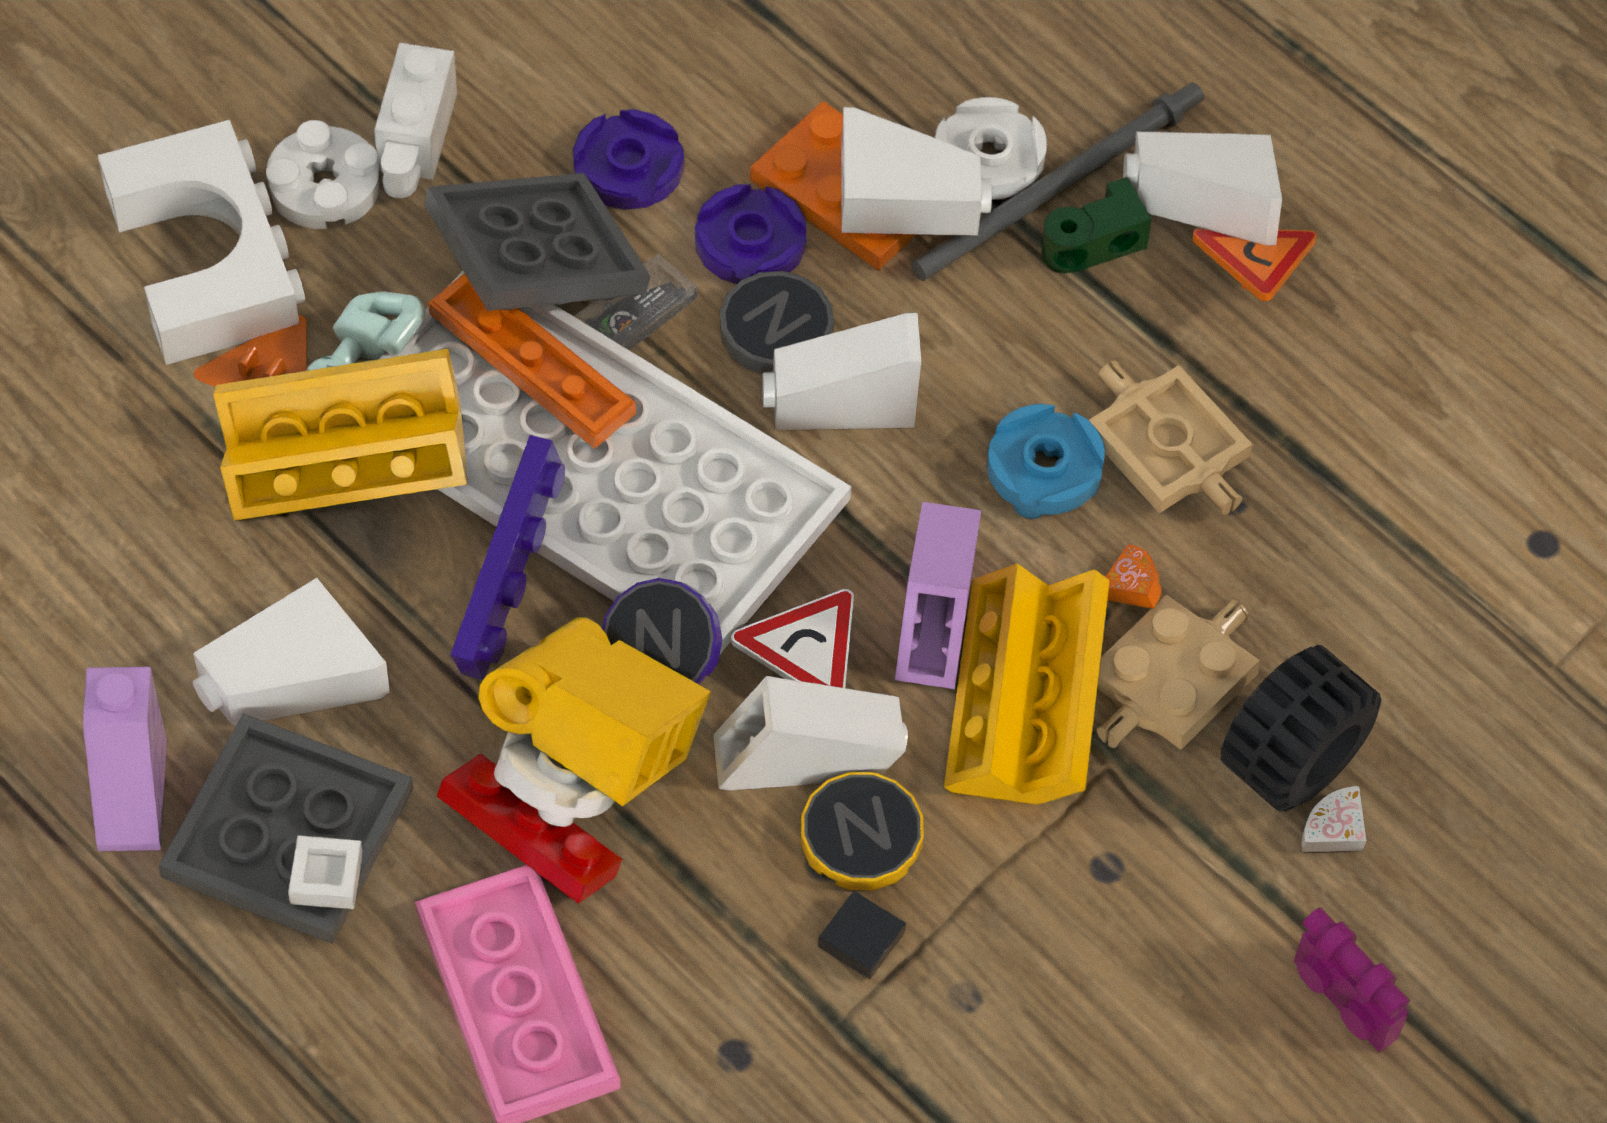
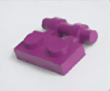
M1319 907L1310 913L1302 923L1307 931L1302 934L1293 962L1297 965L1298 973L1304 983L1312 991L1318 994L1323 993L1340 1010L1341 1018L1351 1033L1359 1039H1367L1380 1053L1399 1038L1409 1013L1406 1006L1410 1000L1395 985L1397 977L1384 963L1376 965L1355 943L1357 935L1343 921L1336 923Z

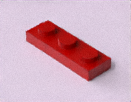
M483 754L477 755L442 779L436 797L578 904L617 876L622 858L574 822L569 826L563 827L544 821L540 817L538 809L521 800L509 788L502 786L494 776L496 764Z

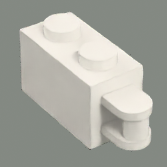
M399 43L374 129L379 171L384 173L383 188L391 197L406 198L415 192L419 178L434 179L457 95L454 51Z

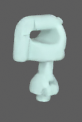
M386 291L358 295L348 303L333 326L334 333L341 342L331 356H324L312 362L306 371L353 364L359 357L368 360H378L386 351L393 355H398L422 324L425 317V307L422 301L413 295ZM392 315L398 316V318L390 321L385 316Z

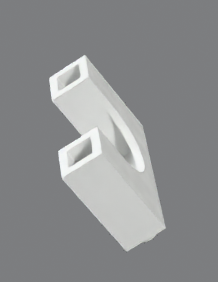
M230 120L98 155L104 190L119 233L175 217L200 215L226 223L240 236L232 252L218 264L199 272L144 287L150 321L166 365L243 344L255 337L299 324L297 304L305 302V294L299 274L296 269L286 271L283 259L289 258L282 229L280 225L270 227L266 216L272 215L268 192L263 182L253 183L250 173L256 172V165L251 147L247 139L237 140Z

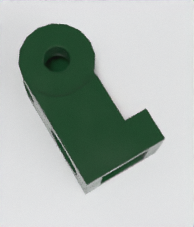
M1128 177L1107 183L1104 199L1083 205L1081 208L1060 207L1049 213L1044 223L1041 254L1043 261L1050 268L1062 273L1077 272L1148 248L1151 217Z

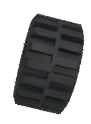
M1323 645L1306 648L1280 664L1248 697L1227 731L1221 748V761L1277 811H1289L1320 793L1353 759L1375 724L1381 706L1382 698L1380 693Z

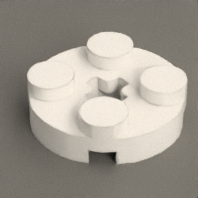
M984 97L971 99L956 107V114L950 116L946 121L943 118L940 122L935 138L981 155V179H991L992 200L1009 198L1034 184L1042 172L1047 148L1046 134L1041 123L1034 116L1031 122L1025 115L1018 113L1019 105L1001 98ZM984 142H993L996 150L1004 151L995 155H989L980 150H982Z
M310 120L302 123L298 127L297 133L291 134L275 147L267 163V185L272 195L274 206L284 218L302 227L327 229L326 222L338 221L343 218L345 225L354 222L372 208L380 192L378 155L375 148L358 134L340 127H329L323 121ZM320 171L333 172V176L336 179L332 181L325 178L318 184L313 182V174Z
M507 733L494 776L502 786L509 788L521 800L538 809V813L544 821L555 826H569L575 818L597 816L608 810L614 803L613 799L570 770H565L563 765L533 746L531 733Z

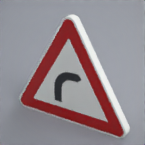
M842 589L733 631L731 643L734 647L785 679L845 688L854 594L848 589Z

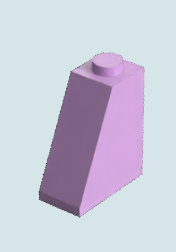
M922 502L908 577L895 674L896 681L955 689L982 510Z
M151 667L86 668L83 731L98 851L161 850L167 738Z

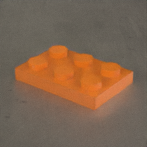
M822 101L751 166L750 180L765 191L767 186L783 192L797 203L807 221L879 271L917 234L842 233L841 137L843 114Z

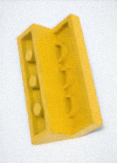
M449 349L216 385L213 392L226 444V451L220 469L234 521L467 485L468 476L461 403Z
M1018 563L972 579L944 780L945 789L951 793L1036 805L1085 791L1109 579L1093 569L1047 585Z

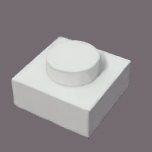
M297 836L288 892L290 904L354 909L363 854L361 841Z

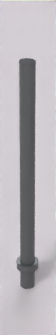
M1191 82L1172 95L1168 93L1162 94L1153 101L1151 109L996 207L990 213L982 216L979 221L978 236L953 235L912 261L911 267L914 274L921 281H925L1134 146L1137 132H1156L1166 124L1170 128L1174 127L1183 120L1185 112L1204 100L1202 89L1196 83Z

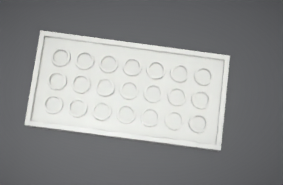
M462 271V272L451 282V284H452L456 279H458L461 275H463V274H464V271ZM556 305L519 307L535 322L636 402V414L594 449L429 314L428 307L425 310L422 324L402 352L398 355H393L386 351L380 359L449 349L461 403L468 482L467 485L438 490L497 527L529 435L552 440L562 464L565 465V478L556 499L549 498L543 518L546 520L545 536L537 553L612 601H615L618 595L635 583L655 578L679 581L690 585L704 596L719 616L723 638L720 654L731 642L733 631L742 628L851 499L852 487Z

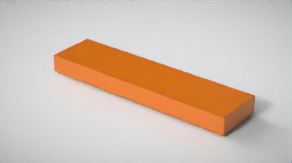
M465 273L428 302L429 314L594 449L636 414L635 401L521 309L487 311Z

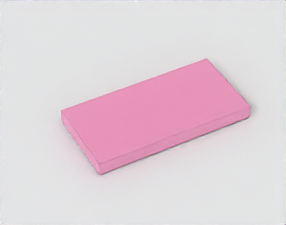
M528 865L415 901L418 918L495 1123H523L621 1089L620 1077L540 874Z

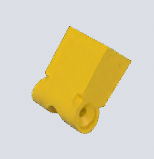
M577 617L543 638L539 645L527 649L486 675L479 686L478 699L483 712L493 724L504 731L515 734L531 733L533 746L621 806H624L687 759L711 691L620 640L611 645L606 633L597 623L588 618Z

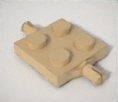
M1111 361L1110 366L1107 363L1100 370L1098 378L1109 387L1117 398L1109 408L1088 421L1099 432L1104 444L1105 454L1158 513H1161L1186 496L1199 492H1204L1221 510L1223 515L1229 514L1230 509L1234 511L1240 505L1242 497L1234 491L1222 476L1226 471L1250 457L1253 444L1180 365L1156 379L1135 383L1119 365L1118 361Z
M1166 594L1154 609H1150L1101 656L1097 689L1112 700L1117 711L1102 726L1097 728L1099 738L1104 743L1108 740V746L1115 748L1136 726H1140L1143 729L1160 734L1180 750L1185 747L1259 674L1260 660L1233 642L1229 637L1249 618L1247 609L1242 604L1238 607V601L1232 599L1211 620H1206L1205 618L1198 617Z

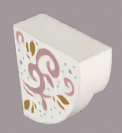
M1359 786L1336 790L1316 804L1304 828L1301 842L1302 852L1363 851L1366 843V834Z

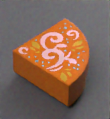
M1128 544L1105 576L1110 580L1107 601L1154 609L1162 592L1158 570L1151 556L1145 550Z

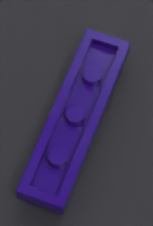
M529 435L450 654L462 675L484 680L490 663L497 664L504 652L507 631L503 627L510 607L517 608L522 601L527 580L526 574L523 573L530 552L537 553L542 545L546 531V520L543 518L549 498L556 499L564 483L565 465L562 464L552 440Z

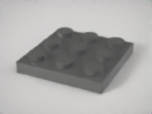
M584 173L432 186L427 188L424 206L487 311L511 310L519 307L547 304H565L567 302L603 298L615 299L622 296L646 294L650 280L649 272Z
M243 713L158 866L161 878L333 944L350 909L290 904L288 892L297 836L361 841L363 854L356 893L357 898L413 790L412 777Z

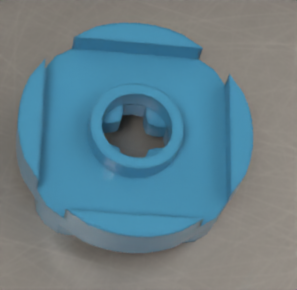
M1033 404L1012 411L1002 418L997 425L995 435L989 444L986 464L987 474L997 493L1004 500L1013 504L1014 510L1019 515L1035 519L1044 514L1054 515L1069 512L1080 507L1096 495L1100 487L1105 448L1099 432L1085 417L1073 412L1071 418L1064 413L1054 412V405ZM1043 451L1047 457L1057 455L1059 458L1053 467H1042L1034 463L1035 453Z

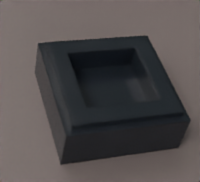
M853 891L818 937V947L868 979H871L905 934L906 923L856 891Z

